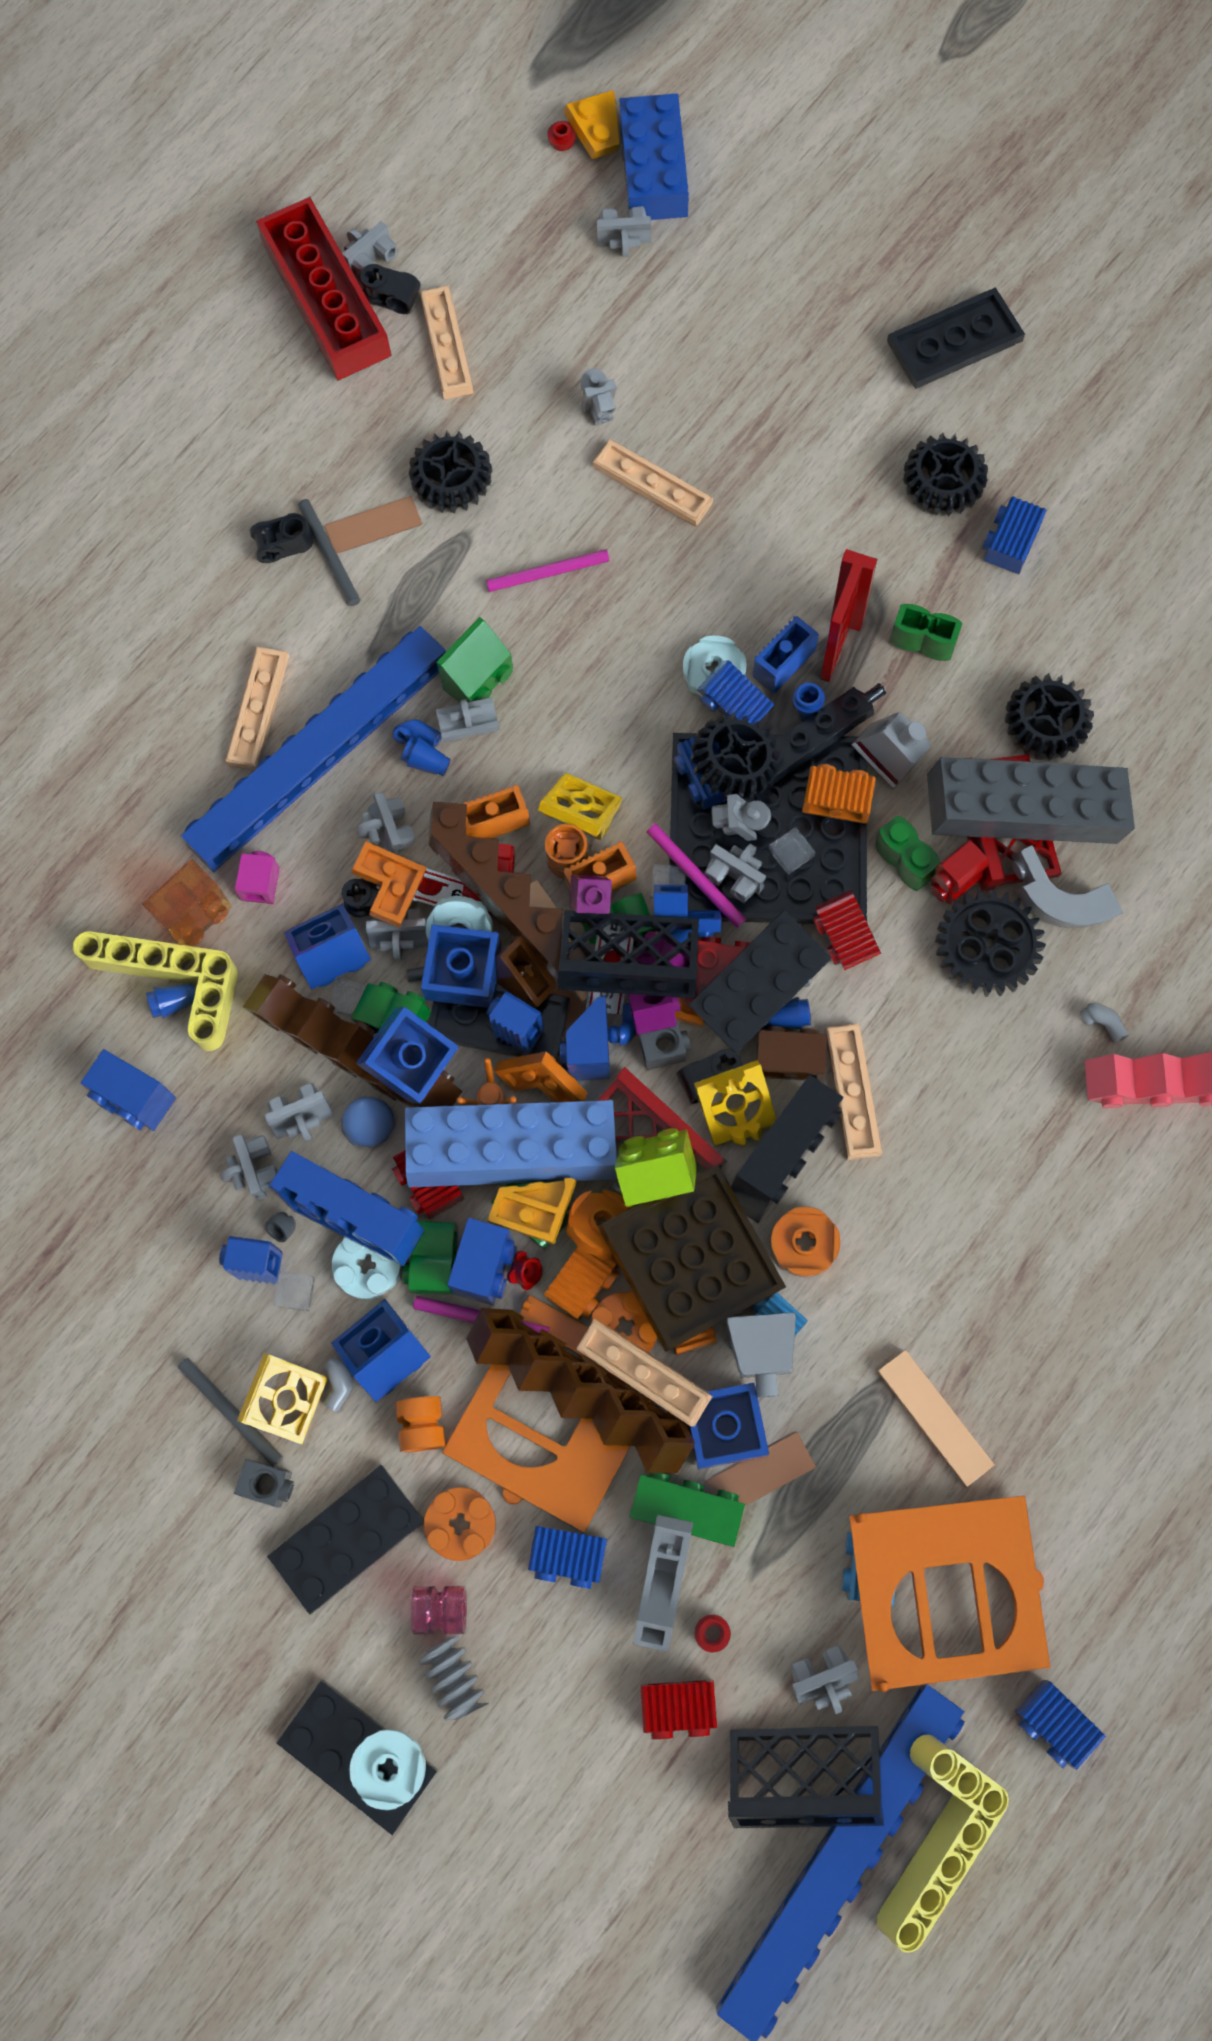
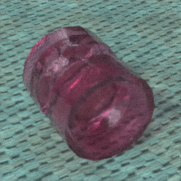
M414 1586L411 1604L413 1634H434L438 1628H441L444 1634H465L467 1621L466 1586H445L442 1592H438L435 1586Z

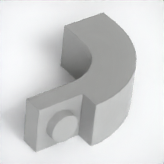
M1033 845L1011 855L1014 860L1012 862L1013 870L1020 880L1023 879L1025 886L1014 890V892L1021 899V903L1026 908L1031 907L1030 912L1044 922L1064 928H1083L1107 921L1123 913L1109 883L1096 887L1084 894H1069L1058 889L1049 880Z
M657 1515L633 1644L669 1652L693 1522Z

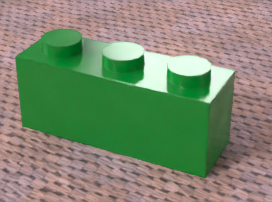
M649 1473L648 1476L640 1475L630 1518L656 1525L657 1515L693 1522L692 1536L735 1547L745 1507L744 1503L738 1502V1494L719 1489L717 1496L703 1492L705 1485L684 1480L683 1486L670 1483V1475L664 1473Z

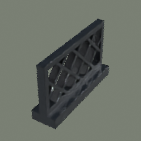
M564 910L558 968V990L695 998L699 919L617 913H576L575 911ZM570 922L585 923L591 929L578 936L570 929ZM611 924L619 925L624 931L612 939L603 929ZM642 927H652L658 933L646 941L637 931ZM676 929L691 930V936L682 943L670 933ZM597 934L606 944L594 952L585 942ZM631 936L640 946L628 954L619 944ZM662 939H665L674 947L664 956L653 947ZM577 947L588 955L583 961L567 960V955ZM613 949L622 959L617 963L605 962L601 957ZM647 951L656 962L652 965L639 964L635 959ZM678 954H681L690 962V967H675L669 961Z
M878 1726L730 1730V1801H728V1818L733 1828L884 1826ZM871 1737V1750L861 1761L847 1749L855 1738ZM828 1738L837 1748L822 1762L810 1748L818 1739ZM837 1738L845 1739L842 1742H840ZM791 1739L800 1748L785 1763L773 1749L781 1740ZM800 1739L808 1740L805 1743H803ZM755 1740L763 1749L748 1764L739 1755V1741ZM763 1740L771 1741L768 1744H766ZM842 1752L856 1765L843 1780L829 1768ZM806 1753L819 1767L806 1781H803L791 1768ZM769 1754L781 1768L766 1782L754 1769ZM871 1760L872 1772L866 1767ZM739 1762L745 1767V1768L740 1772V1774H739ZM863 1771L873 1781V1795H856L848 1785ZM823 1772L838 1784L829 1796H819L810 1787ZM750 1773L764 1786L754 1797H739V1785ZM788 1773L801 1786L792 1796L781 1797L773 1787ZM843 1790H844L848 1795H840V1794H841V1793L843 1792ZM807 1791L811 1796L802 1795ZM768 1792H770L774 1797L765 1796Z

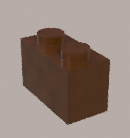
M770 1026L766 1027L765 1030H759L756 1060L761 1064L765 1078L805 1081L811 1075L820 1082H823L826 1069L827 1034H819L818 1030L809 1028L800 1029L799 1033L785 1032V1028Z

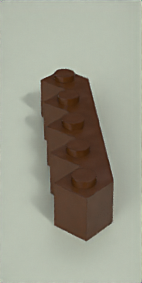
M433 802L430 813L429 847L444 859L451 867V871L468 889H471L483 902L485 908L500 924H503L514 937L517 935L523 936L556 984H558L563 909L529 906L531 874L497 871L499 839L465 836L467 804ZM586 943L595 952V944ZM577 947L567 955V960L583 961L588 955Z
M264 974L243 1005V1008L276 1031L281 1030L288 1034L296 1043L315 1054H321L332 1061L333 1065L355 1078L358 1076L372 1085V1088L409 1107L454 1106L457 1098L463 1092L453 1084L455 1078L443 1070L421 1103H409L356 1064L374 1038L373 1034L375 1031L361 1021L353 1024L342 1020L333 1013L336 1008L322 998H318L315 1001L303 997L294 990L296 984L281 974L277 978Z
M480 1309L466 1338L476 1364L508 1365L518 1391L550 1392L561 1418L592 1419L604 1445L635 1446L647 1473L679 1472L695 1444L685 1422L669 1411L665 1413L650 1404L648 1397L627 1383L622 1386L606 1376L608 1370L584 1355L579 1359L564 1349L566 1343L549 1332L541 1329L538 1333L522 1323L524 1317L514 1310Z

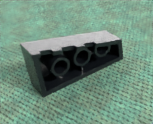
M811 1075L807 1077L744 1163L731 1185V1189L745 1214L756 1223L760 1222L773 1202L778 1204L789 1188L785 1184L791 1176L796 1179L807 1162L804 1160V1157L808 1151L814 1154L824 1140L825 1136L821 1134L824 1128L828 1126L832 1129L843 1113L838 1107L844 1097Z

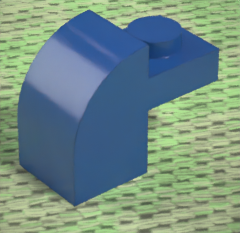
M654 885V916L699 919L698 936L709 937L713 936L714 932H721L720 910H688V885ZM676 929L670 934L682 943L688 938V932H691V930Z

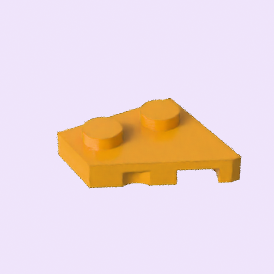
M613 90L566 104L563 113L592 160L617 152L619 133L616 100Z
M565 1178L564 1181L537 1182L522 1187L509 1186L499 1188L487 1221L490 1224L554 1245L573 1194L576 1180Z

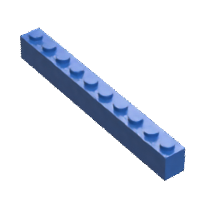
M421 626L413 632L406 633L401 638L399 645L391 652L382 654L375 666L367 673L363 672L355 678L350 688L344 693L334 696L326 709L320 714L310 717L301 731L296 735L286 738L277 752L272 756L265 757L259 763L257 769L248 777L241 778L228 795L217 799L203 817L192 821L181 835L187 846L213 873L436 677L439 674L437 661L445 654L446 650Z
M928 1684L920 1685L880 1748L884 1826H841L828 1829L716 2005L717 2015L750 2041H758L760 2036L764 2038L769 2036L778 2020V2017L774 2014L782 2001L786 2004L791 2001L799 1987L796 1979L802 1969L809 1970L820 1954V1949L817 1948L819 1942L825 1934L830 1937L836 1930L841 1920L838 1912L845 1901L852 1903L862 1887L859 1879L865 1869L869 1868L872 1870L876 1866L883 1853V1850L879 1847L887 1834L890 1837L896 1834L904 1819L900 1815L908 1802L913 1805L923 1791L924 1785L920 1782L926 1773L916 1767L911 1761L910 1749L913 1742L918 1737L929 1734L945 1744L948 1738L954 1740L964 1725L965 1721L961 1717L965 1711ZM871 1762V1764H870L869 1767H868V1769H869L871 1772H872V1762ZM864 1773L853 1792L856 1795H873V1781Z

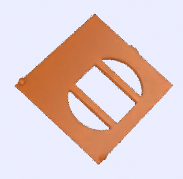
M529 1296L523 1302V1308L520 1312V1315L524 1317L523 1321L550 1327L549 1333L566 1343L565 1348L575 1352L581 1358L584 1356L576 1348L588 1330V1326L532 1296ZM491 1364L442 1454L503 1487V1498L507 1503L512 1505L518 1504L524 1499L585 1533L631 1446L604 1445L593 1420L581 1418L568 1444L562 1446L495 1409L493 1405L511 1372L508 1365ZM607 1372L606 1376L622 1386L625 1385L626 1382L611 1372ZM650 1399L649 1403L653 1405L654 1401ZM492 1419L555 1454L557 1460L540 1467H523L509 1462L493 1447L487 1431V1420Z
M1025 1496L866 1514L859 1513L849 1516L872 1691L887 1692L893 1688L1051 1668L1039 1592L1044 1588V1578L1041 1571L1036 1570ZM969 1563L982 1651L974 1654L936 1658L924 1570L928 1567ZM984 1563L995 1568L1004 1577L1010 1587L1014 1600L1013 1624L1008 1636L998 1648H995L983 1568ZM909 1572H911L922 1648L921 1658L914 1656L902 1645L894 1631L891 1620V1603L894 1592L899 1582Z

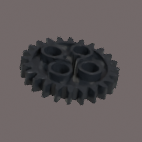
M992 889L988 898H985L981 890H978L975 900L969 894H965L963 905L958 901H954L952 905L953 912L946 910L943 915L946 922H940L937 929L943 934H938L935 942L943 946L937 949L936 956H946L940 967L952 968L948 978L952 979L959 976L961 978L959 982L960 988L967 983L972 984V994L977 991L978 987H983L985 997H988L992 988H995L999 996L1003 995L1005 986L1010 991L1015 992L1018 987L1017 981L1026 985L1029 981L1027 974L1034 976L1038 970L1034 964H1040L1044 958L1037 952L1043 951L1046 943L1037 940L1042 938L1045 932L1044 930L1034 929L1040 919L1028 918L1032 908L1027 907L1021 910L1019 908L1020 898L1016 899L1013 903L1008 902V892L1003 895L1002 899L997 898L994 889ZM975 917L981 918L986 922L987 927L978 928L972 923L971 919ZM1003 929H1014L1018 933L1019 938L1011 939L1007 937ZM962 932H966L968 936L964 937ZM987 938L993 940V947L987 946ZM970 947L974 949L977 957L968 958L964 956L961 948ZM1012 949L1018 950V954H1015ZM1002 958L1006 960L1009 968H998L994 964L993 959Z

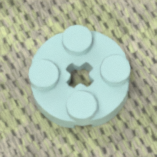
M712 635L700 639L699 643L695 644L692 648L690 646L683 659V676L690 692L702 697L697 689L711 674L710 670L706 669V666H711L714 661L718 662L719 665L722 661L729 660L746 676V657L743 651L741 653L740 649L735 646V642L727 637Z
M451 896L440 899L430 912L426 922L428 941L432 924L451 927V925H456V923H462L467 929L493 932V921L483 902L475 901L465 896Z
M345 1237L338 1244L332 1258V1271L335 1282L348 1295L361 1300H373L385 1294L388 1290L390 1291L398 1282L402 1271L401 1265ZM366 1256H371V1261L376 1263L375 1269H369L367 1274H362V1268L358 1266L359 1260H364Z
M395 1729L380 1730L368 1736L357 1747L350 1763V1779L353 1787L356 1788L357 1793L367 1805L381 1810L396 1809L410 1801L421 1788L426 1773V1762L420 1744L407 1733ZM387 1758L393 1759V1765L398 1767V1773L392 1774L390 1780H385L384 1773L378 1771V1765L384 1764Z

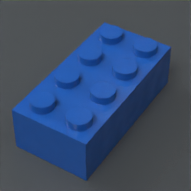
M678 93L619 98L628 212L632 207L643 206L646 215L651 216V220L688 217L689 192Z

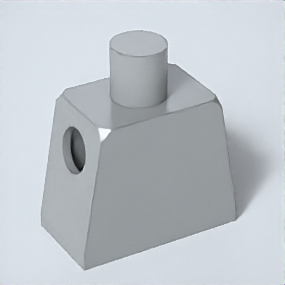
M795 1313L727 1318V1331L740 1378L755 1377L757 1398L779 1396L777 1375H788L792 1372L796 1323Z

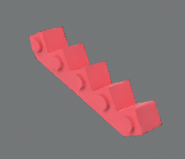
M1212 1052L1184 1058L1159 1053L1136 1059L1111 1054L1084 1060L1088 1100L1101 1103L1103 1108H1119L1127 1104H1151V1107H1167L1174 1103H1199L1200 1106H1212Z

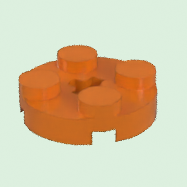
M603 1190L602 1193L585 1192L574 1201L570 1209L566 1227L567 1235L585 1252L595 1255L601 1260H609L613 1257V1254L594 1219L596 1218L600 1221L605 1218L609 1220L633 1208V1206L626 1207L623 1196L610 1190Z
M797 1207L783 1215L775 1224L770 1240L771 1251L778 1266L798 1277H813L828 1270L837 1258L841 1244L840 1233L835 1223L833 1224L824 1212L813 1207ZM802 1233H808L809 1239L815 1240V1246H810L808 1251H802L801 1246L796 1245L795 1240L801 1239Z
M633 1291L609 1295L598 1304L592 1313L591 1323L594 1319H598L614 1331L619 1326V1320L631 1321L634 1324L631 1328L632 1334L626 1336L624 1332L619 1334L649 1354L658 1340Z
M463 1487L451 1488L438 1494L429 1505L424 1518V1531L429 1546L440 1556L453 1561L470 1560L481 1554L491 1544L496 1531V1516L490 1503L479 1492ZM459 1513L465 1514V1521L470 1522L469 1529H463L461 1535L455 1534V1528L450 1526L451 1519H457Z

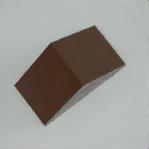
M517 935L496 956L497 984L533 1008H538L557 988L558 985L522 935Z

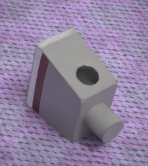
M899 712L871 723L851 744L893 789L931 747L930 742L925 738L926 729L924 725L917 721L911 723Z

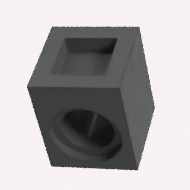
M678 1021L676 1022L677 1026L639 1035L647 1070L686 1061V1051L691 1050L687 1031H680ZM662 1039H669L675 1044V1047L670 1051L664 1052L659 1050L656 1044Z
M246 1459L234 1494L281 1508L283 1501L288 1502L293 1491L294 1481L290 1480L292 1473ZM270 1474L274 1479L275 1485L269 1494L264 1495L259 1489V1482L263 1476Z

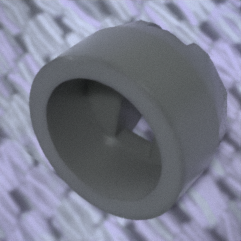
M278 1212L265 1223V1228L273 1239L278 1242H285L293 1234L296 1223L293 1216H288L286 1212Z

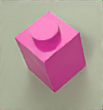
M253 851L252 854L241 853L235 891L241 901L274 904L280 867L275 858L269 853L263 851Z

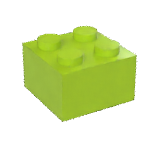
M670 1128L659 1132L655 1137L646 1139L643 1136H636L625 1140L624 1144L620 1145L615 1171L626 1207L694 1192L697 1164L687 1129L678 1131L676 1128Z

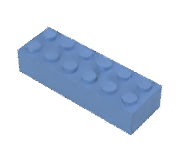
M613 1100L405 1108L406 1177L408 1187L564 1181L565 1178H573L576 1181L615 1180L617 1158Z

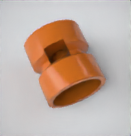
M560 824L552 828L547 834L544 843L548 867L558 878L565 879V867L570 869L571 865L576 866L577 862L582 863L583 859L587 860L589 857L586 836L580 828L571 824Z
M440 1396L416 1397L395 1402L397 1422L403 1425V1428L398 1432L401 1453L446 1447L444 1427L438 1424V1420L443 1416Z

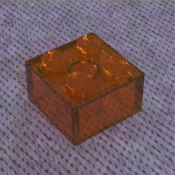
M193 859L142 903L156 923L177 944L186 946L198 944L204 937V932L213 924L222 922L232 908V905L218 884Z

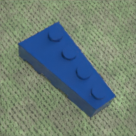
M293 1151L289 1153L269 1185L292 1211L401 1266H404L424 1233V1229L416 1221L418 1216L411 1210L402 1206L397 1209L389 1205L390 1202L376 1193L369 1194L352 1181L338 1177Z

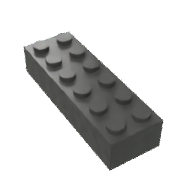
M940 757L927 773L932 835L1118 844L1135 829L1128 768Z

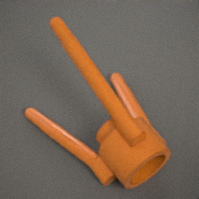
M490 1058L484 1059L486 1084L478 1089L477 1099L474 1101L463 1097L457 1098V1103L464 1106L514 1104L516 1102L515 1096L505 1100L501 1088L495 1084Z

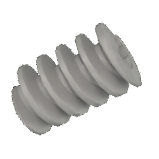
M459 1634L426 1650L427 1653L419 1661L421 1665H433L425 1676L427 1679H439L431 1690L433 1693H445L437 1703L439 1707H451L444 1716L445 1721L458 1720L489 1704V1702L477 1703V1700L484 1694L483 1689H471V1686L478 1680L477 1675L465 1676L464 1674L472 1666L471 1661L459 1662L458 1660L466 1651L465 1647L453 1648L452 1646L460 1638Z

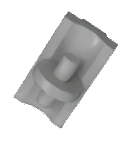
M643 206L629 209V218H617L616 210L602 209L600 220H597L598 247L622 248L623 257H629V247H640V244L651 243V216L646 215Z
M382 221L370 231L365 229L359 233L352 228L347 232L349 243L344 247L345 252L342 254L354 276L360 275L365 266L376 264L374 260L378 256L385 262H390L397 256L396 244L389 236L387 225Z
M589 369L582 375L580 382L583 391L581 407L583 413L590 411L595 425H599L613 419L612 412L616 409L613 399L617 387L614 379L607 382V377L601 370Z
M492 697L468 703L464 699L460 700L461 704L436 709L443 742L458 741L465 737L490 734L493 731L499 730Z
M384 792L375 793L373 795L374 803L368 808L369 812L361 815L364 823L357 827L358 836L360 838H369L370 842L374 845L380 843L383 849L397 854L400 849L412 846L415 835L410 825L395 826L394 820L403 819L405 815L402 799H386Z
M737 794L727 795V804L712 806L713 826L723 828L726 835L738 834L747 841L757 840L754 830H761L768 825L771 820V812L769 807L761 801L748 803Z
M717 844L711 850L710 862L705 871V876L717 886L721 884L726 875L737 880L730 889V894L742 903H745L754 892L760 894L765 886L763 883L766 879V875L758 871L762 862L753 857L757 848L752 844H749L744 851L734 845L729 853Z
M419 908L408 909L400 928L375 917L372 918V921H366V932L369 937L370 949L393 951L394 960H402L403 950H414V947L428 946L426 918H423L422 911Z
M313 1083L300 1087L297 1091L300 1100L291 1104L288 1103L285 1097L280 1096L268 1102L269 1113L265 1114V1117L277 1140L287 1135L291 1138L302 1133L305 1141L313 1139L310 1129L321 1125L320 1121L334 1116L322 1091H318Z
M243 1135L232 1138L241 1165H238L235 1156L227 1157L228 1169L220 1173L222 1182L233 1181L235 1190L238 1191L245 1188L243 1177H245L252 1196H256L258 1201L267 1198L266 1191L271 1190L269 1185L278 1171L274 1164L258 1170L255 1160L271 1155L266 1137L262 1135L246 1139Z
M840 1645L822 1653L828 1670L815 1675L809 1659H804L791 1665L794 1679L792 1686L799 1705L814 1699L818 1710L831 1705L835 1715L843 1712L839 1701L852 1696L848 1684L859 1680L854 1659L849 1660Z

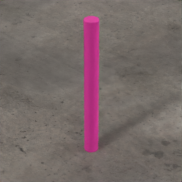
M607 549L488 579L486 580L488 591L493 592L609 562V555Z
M656 823L647 830L646 833L736 928L740 927L747 920Z
M416 1296L413 1303V1309L470 1323H474L480 1311L421 1296ZM522 1321V1323L538 1333L541 1329L550 1332V1327Z

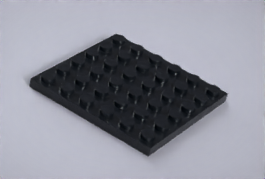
M673 733L670 839L704 875L710 862V852L716 844L729 853L734 845L743 851L749 844L757 848L753 857L762 862L758 871L766 875L763 883L765 886L760 894L754 892L745 903H742L730 894V889L737 880L729 875H726L719 886L715 885L747 919L745 922L771 923L783 910H786L797 923L815 924L813 917L818 915L815 906L849 890H852L867 921V824L802 812L811 766L817 767L820 764H828L834 766L837 771L841 770L842 772L847 771L850 773L852 770H862L867 772V761L851 745L858 737H841L774 785H768L766 790L760 795L756 793L750 800L743 795L742 798L748 803L752 801L765 803L771 812V820L768 825L761 830H754L757 840L747 841L738 834L726 835L723 828L713 826L712 807L703 810L700 802H693L687 787L690 781L686 774L681 775L679 773L674 757L677 756V744L684 742L686 739L689 740L692 737H696L697 733ZM769 735L767 739L777 740L783 735ZM724 801V802H722V803H720V804H717V805L727 804V801ZM669 857V885H688V910H719ZM721 912V922H730Z

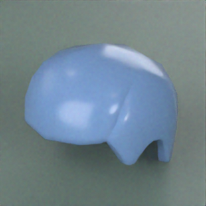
M374 1097L355 1099L347 1106L341 1118L342 1132L352 1145L372 1148L388 1139L394 1128V1114L387 1103L381 1099Z

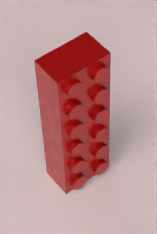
M311 197L256 220L266 251L337 381L391 357L387 333Z

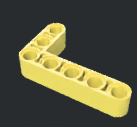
M92 931L83 932L75 938L73 942L75 955L91 969L197 985L188 1023V1034L205 1051L216 1050L222 1045L238 979V969L225 952ZM98 945V949L93 955L86 956V952L91 946ZM130 950V954L126 959L118 961V956L122 951ZM162 955V960L158 964L150 965V961L154 956ZM189 959L195 960L194 965L190 969L181 970L185 961ZM218 965H227L224 973L220 975L213 974ZM214 995L220 996V1000L215 1006H206L210 997ZM213 1027V1032L209 1037L205 1039L199 1038L200 1032L204 1028Z
M929 1734L922 1735L913 1742L910 1749L911 1761L916 1767L953 1795L877 1915L878 1929L901 1951L906 1953L917 1950L923 1944L1002 1818L1009 1801L1008 1794L1003 1787Z

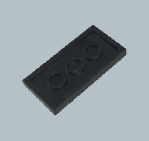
M995 287L888 334L887 343L914 388L917 389L1023 342L1025 333Z
M783 910L688 1006L731 1050L737 1053L832 958L786 910Z
M495 984L493 1000L496 997L501 999L506 991L510 994L512 993L499 984ZM550 994L538 1008H535L541 1012L544 1031L528 1055L547 1051L558 1061L560 1042H562L570 1006L569 997ZM433 1001L428 1024L456 1045L515 1057L525 1056L523 1051L518 1052L517 1048H512L511 1044L507 1045L506 1041L501 1042L500 1037L495 1038L492 1025L490 1024V1017L487 1015L488 1008Z
M380 1465L267 1557L310 1615L424 1523V1519L385 1467Z
M324 1680L320 1681L276 1743L391 1835L396 1832L438 1771L437 1768L425 1760L426 1773L421 1788L410 1801L396 1809L381 1810L367 1805L357 1793L356 1788L353 1787L350 1779V1763L355 1750L368 1736L386 1728ZM387 1758L384 1764L378 1765V1771L384 1773L385 1780H390L392 1774L398 1773V1767L393 1765V1759Z

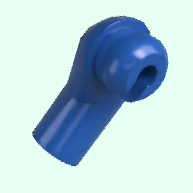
M418 719L397 725L392 733L394 740L401 744H407L410 737L417 740L420 737L435 747L442 738L441 732Z
M629 1003L623 1004L620 1027L610 1026L608 1030V1041L612 1044L620 1043V1046L628 1044L637 1034Z

